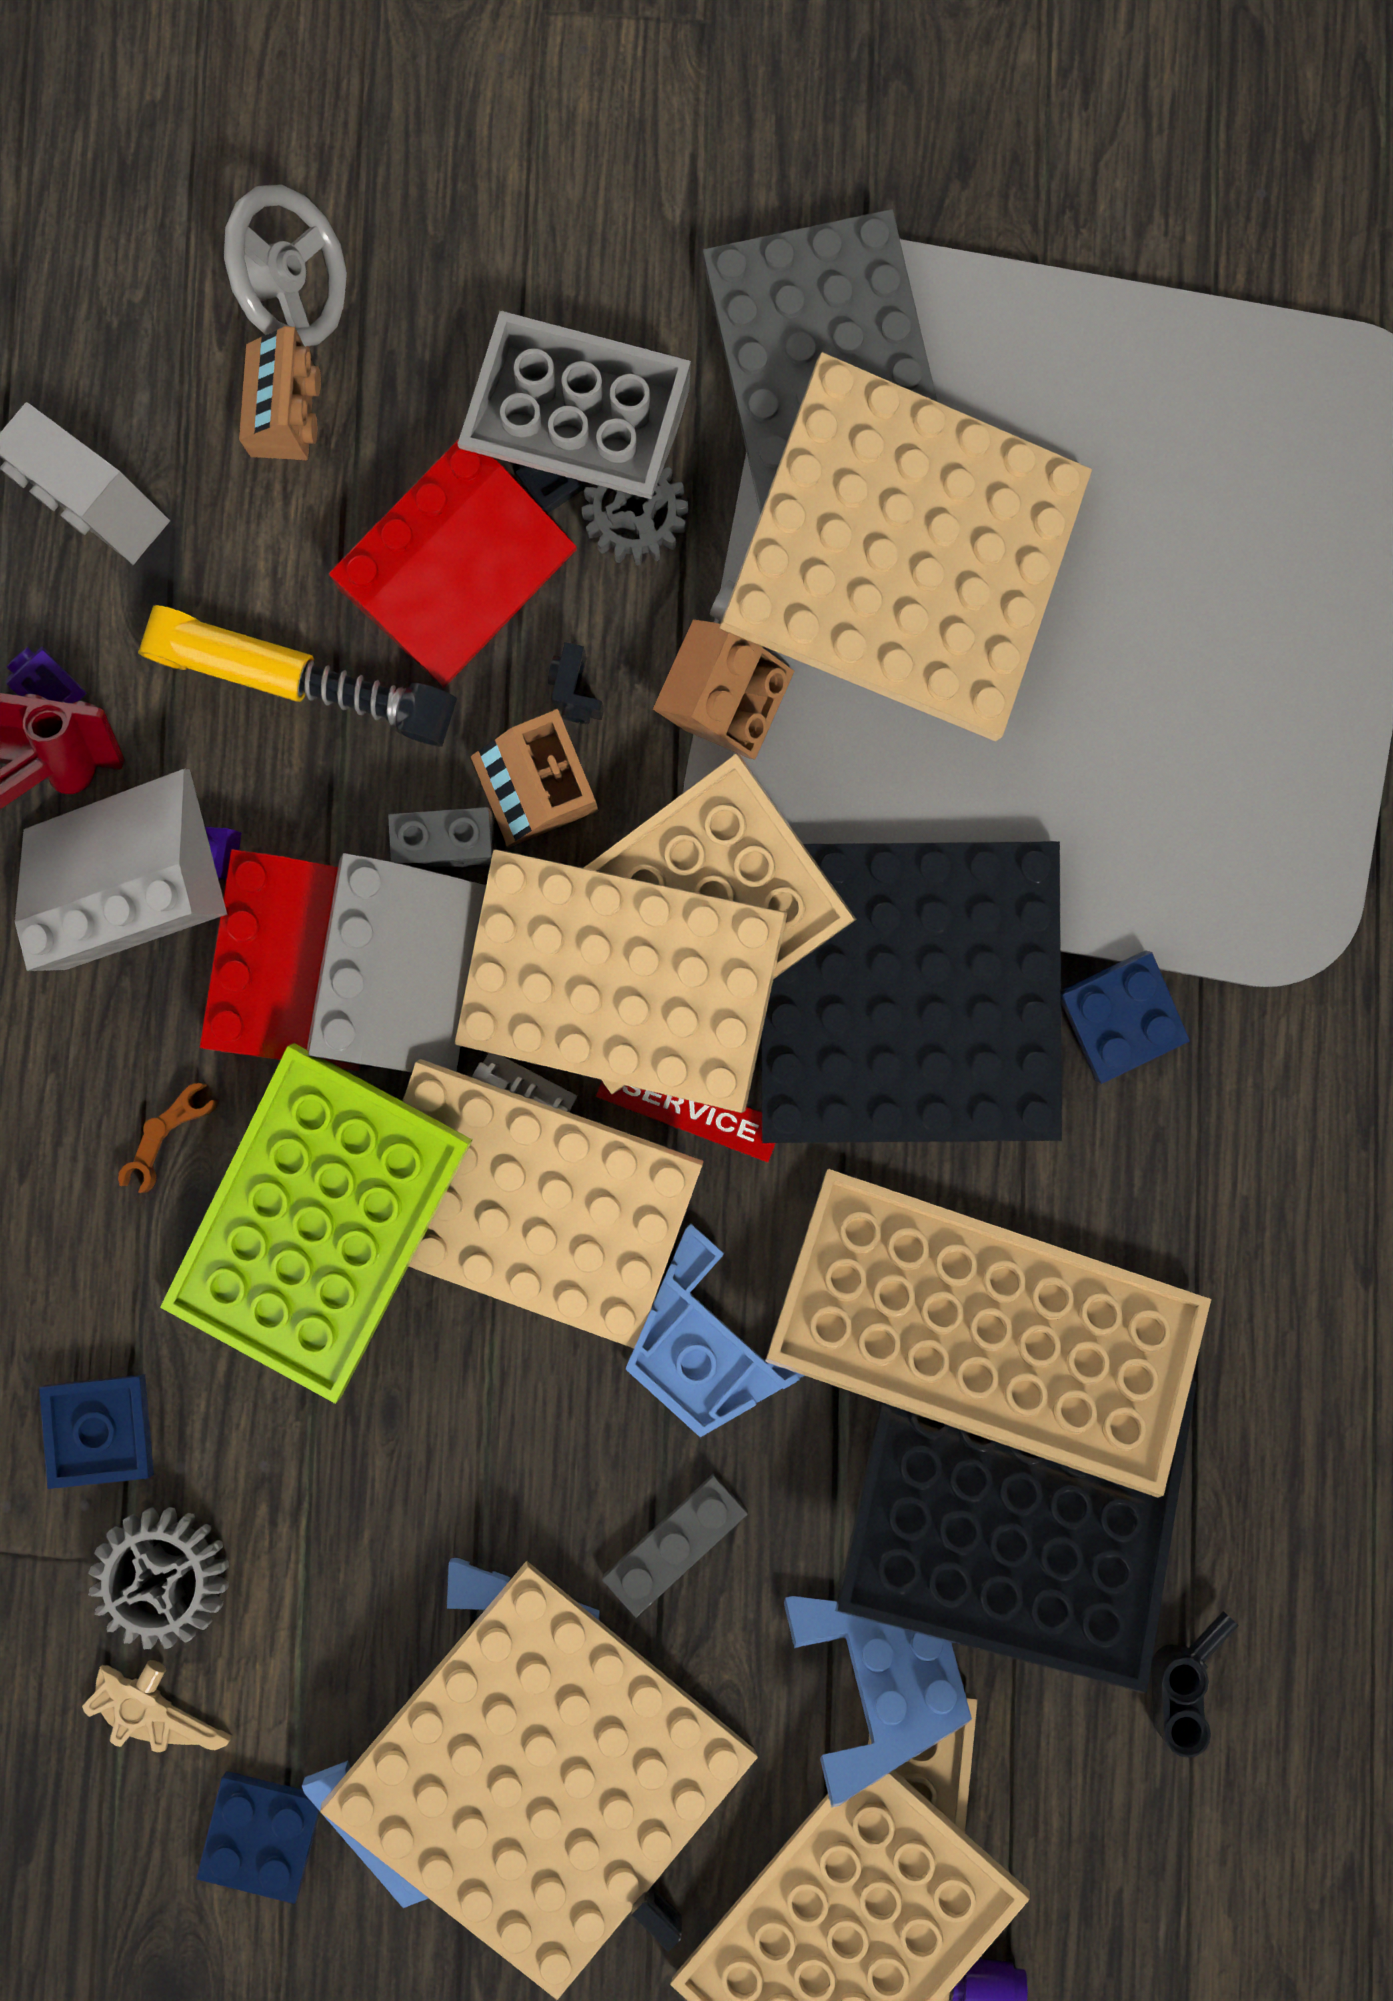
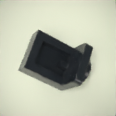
M564 642L561 657L553 656L548 675V684L554 685L551 699L554 709H558L561 712V718L575 723L589 724L590 718L602 720L604 714L602 701L579 696L587 660L584 646Z

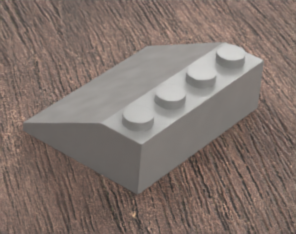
M499 311L458 441V447L463 450L652 499L677 434L688 397L691 361Z
M190 769L176 771L24 829L15 925L27 971L67 970L227 915Z
M343 853L338 865L307 1045L308 1055L406 1072H413L415 1063L422 1059L456 1072L461 1046L455 1045L486 885L394 862Z

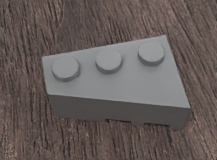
M28 402L20 408L0 432V457L5 461L0 466V470L22 488H25L30 482L34 486L29 492L53 512L58 506L63 508L64 511L60 516L83 535H86L90 530L131 564L134 565L170 522L118 469Z

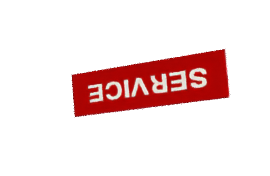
M603 1081L596 1095L600 1099L765 1162H769L776 1144L762 1143V1113L746 1107L744 1112L740 1113L627 1085L611 1094Z

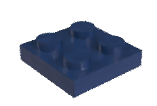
M1145 950L1061 991L1063 1008L1095 1081L1101 1084L1190 1042L1154 955L1150 951Z
M145 1374L49 1384L39 1387L47 1489L146 1479L154 1475Z
M226 1771L221 1778L196 1879L295 1904L300 1894L320 1811L301 1789Z

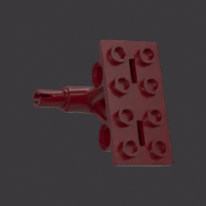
M0 693V763L7 764L0 769V809L46 778H48L51 786L57 792L75 794L89 786L97 766L122 769L125 759L103 709L82 701L71 704L47 700L35 694L18 696Z

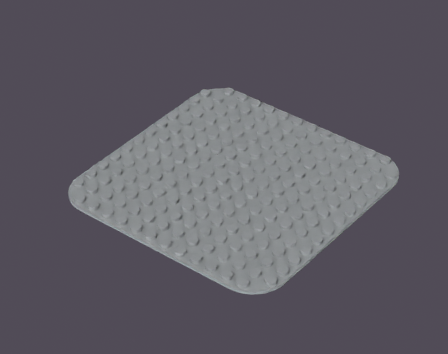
M900 239L937 402L1091 468L1092 472L1002 738L998 741H993L763 646L765 650L795 672L756 759L753 760L740 755L803 844L1060 841L1061 952L1122 962L1147 950L1153 953L1160 970L1253 987L1285 986L1316 975L1343 953L1356 933L1362 917L1393 731V333L1373 324ZM747 453L721 589L729 580L736 583L760 518ZM715 618L714 623H718L719 620ZM693 734L683 793L737 753Z

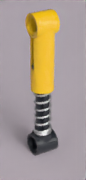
M155 605L152 608L138 651L143 657L168 667L180 670L192 669L297 702H301L305 695H307L309 700H314L317 697L321 698L325 705H330L333 702L338 703L342 710H346L349 707L354 708L358 715L366 712L371 713L375 720L384 717L391 725L394 724L396 726V732L437 747L443 746L457 702V698L450 693L424 684L411 683L407 689L402 687L396 688L393 685L389 689L380 686L379 680L372 684L363 681L362 675L357 679L349 677L346 670L339 674L331 671L329 665L325 669L314 666L313 655L206 624L186 613Z

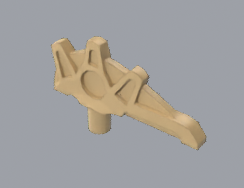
M149 1660L139 1679L135 1678L133 1680L125 1678L121 1672L108 1665H101L96 1680V1691L82 1706L84 1712L89 1717L101 1712L106 1721L113 1727L110 1742L119 1747L130 1736L149 1741L152 1751L155 1752L165 1751L168 1744L201 1745L206 1749L215 1751L227 1746L232 1738V1735L222 1730H217L172 1706L171 1702L162 1697L160 1691L156 1688L166 1668L163 1664L154 1660Z

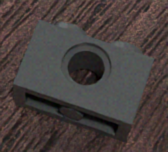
M489 807L388 814L391 862L422 870L490 866L493 849L497 850L495 817Z

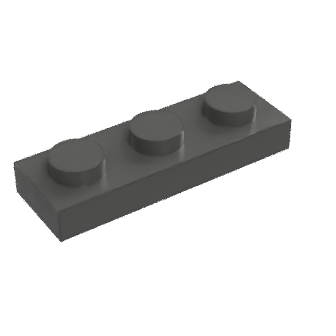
M713 1473L603 1575L602 1581L637 1618L747 1516L748 1511Z

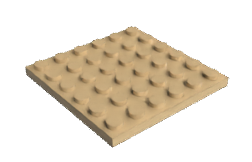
M822 352L814 367L719 628L978 735L998 741L1003 737L1092 469Z
M526 1561L323 1800L320 1812L558 2000L631 1912L632 1905L644 1892L650 1889L758 1756L753 1747Z

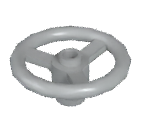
M281 184L254 187L235 203L225 227L224 262L231 290L246 317L265 335L284 326L295 327L304 346L318 345L337 328L343 310L347 272L341 244L326 216L305 195ZM279 205L295 212L310 227L291 244L280 241L268 245L248 226L252 217L263 207ZM322 249L329 275L328 299L321 316L309 326L298 291L303 287L306 279L305 262ZM277 297L287 324L279 322L263 307L261 301Z

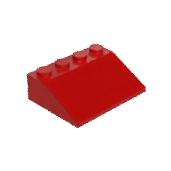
M459 439L329 573L339 591L443 688L451 682L577 550V546L497 460L490 456L460 449L458 447Z
M231 849L223 899L227 915L220 917L200 1048L277 1060L282 1059L287 1046L293 1043L307 1050L338 867L283 856ZM325 1059L341 1069L360 1071L361 1064Z

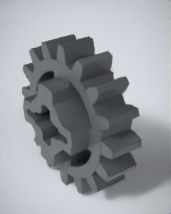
M669 466L662 470L652 499L615 490L616 497L614 502L606 506V511L604 512V503L614 489L597 485L598 488L585 487V499L591 504L582 507V515L584 520L592 521L586 526L588 537L596 538L601 536L597 543L600 553L603 554L611 547L614 548L615 561L618 563L623 561L626 554H633L635 565L638 566L641 565L642 554L648 552L655 561L660 560L659 547L661 545L674 550L676 539L672 532H685L686 522L678 516L688 514V501L677 500L684 494V486L682 482L670 485L672 469ZM635 504L638 510H643V514L636 517L632 511H627V507ZM668 508L667 517L663 525L656 531L654 528L656 518L663 515L664 510ZM625 534L637 539H627L619 535Z

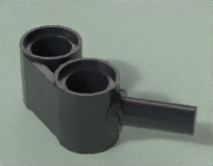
M1224 1611L1218 1615L1190 1647L1185 1644L1183 1647L1174 1644L1163 1646L1152 1658L1151 1676L1154 1727L1171 1751L1181 1757L1191 1758L1198 1756L1206 1750L1210 1743L1211 1731L1208 1722L1205 1720L1204 1695L1208 1690L1209 1684L1206 1671L1208 1666L1205 1662L1239 1626ZM1183 1664L1189 1665V1674L1183 1682L1178 1684L1169 1682L1170 1673L1175 1667ZM1183 1717H1190L1192 1719L1191 1726L1187 1732L1178 1736L1171 1734L1175 1721Z

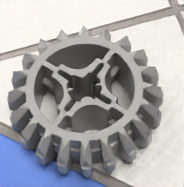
M149 1508L142 1513L141 1520L132 1514L123 1520V1528L116 1526L109 1530L107 1539L110 1544L103 1543L96 1548L94 1554L102 1562L91 1566L88 1574L101 1580V1582L92 1586L89 1589L88 1595L103 1597L104 1602L95 1609V1615L101 1616L109 1612L113 1620L108 1623L107 1632H114L120 1626L126 1629L123 1639L124 1644L132 1643L139 1634L141 1635L144 1650L151 1649L156 1644L158 1638L164 1649L171 1648L176 1644L177 1637L183 1642H188L196 1635L195 1627L202 1630L206 1629L212 1622L209 1613H217L222 1608L223 1601L216 1594L225 1592L229 1587V1581L216 1575L224 1572L229 1567V1561L214 1559L213 1555L223 1547V1542L218 1540L208 1545L204 1537L210 1533L211 1525L205 1524L195 1531L192 1529L195 1521L194 1514L187 1513L177 1523L175 1508H167L163 1511L161 1517H159L155 1508ZM152 1539L169 1542L177 1546L185 1554L179 1556L170 1555L165 1552L160 1543L154 1544ZM132 1549L136 1557L132 1560L136 1576L134 1582L126 1587L124 1566L128 1553ZM173 1569H177L167 1578L166 1582L160 1581L155 1583L154 1581L145 1587L142 1586L152 1578L153 1573L155 1575L162 1572L165 1574ZM194 1569L196 1578L195 1593L189 1608H187L183 1600L186 1593L182 1580L186 1572ZM140 1600L148 1601L154 1605L159 1614L165 1613V1615L150 1613L141 1608L136 1602Z

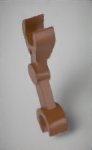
M194 1083L189 1085L166 1112L157 1118L149 1119L144 1124V1135L133 1162L124 1165L119 1172L118 1181L120 1186H128L131 1173L137 1168L144 1174V1182L140 1186L138 1193H146L153 1188L156 1182V1173L152 1166L161 1143L169 1131L181 1123L206 1116L216 1109L218 1100L209 1101L201 1109L196 1108L193 1104L194 1094L207 1087V1084Z

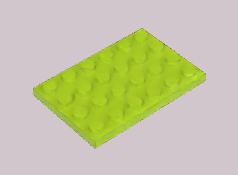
M295 1043L287 1046L160 1308L336 1404L342 1397L473 1139L321 1057L309 1056L308 1050Z

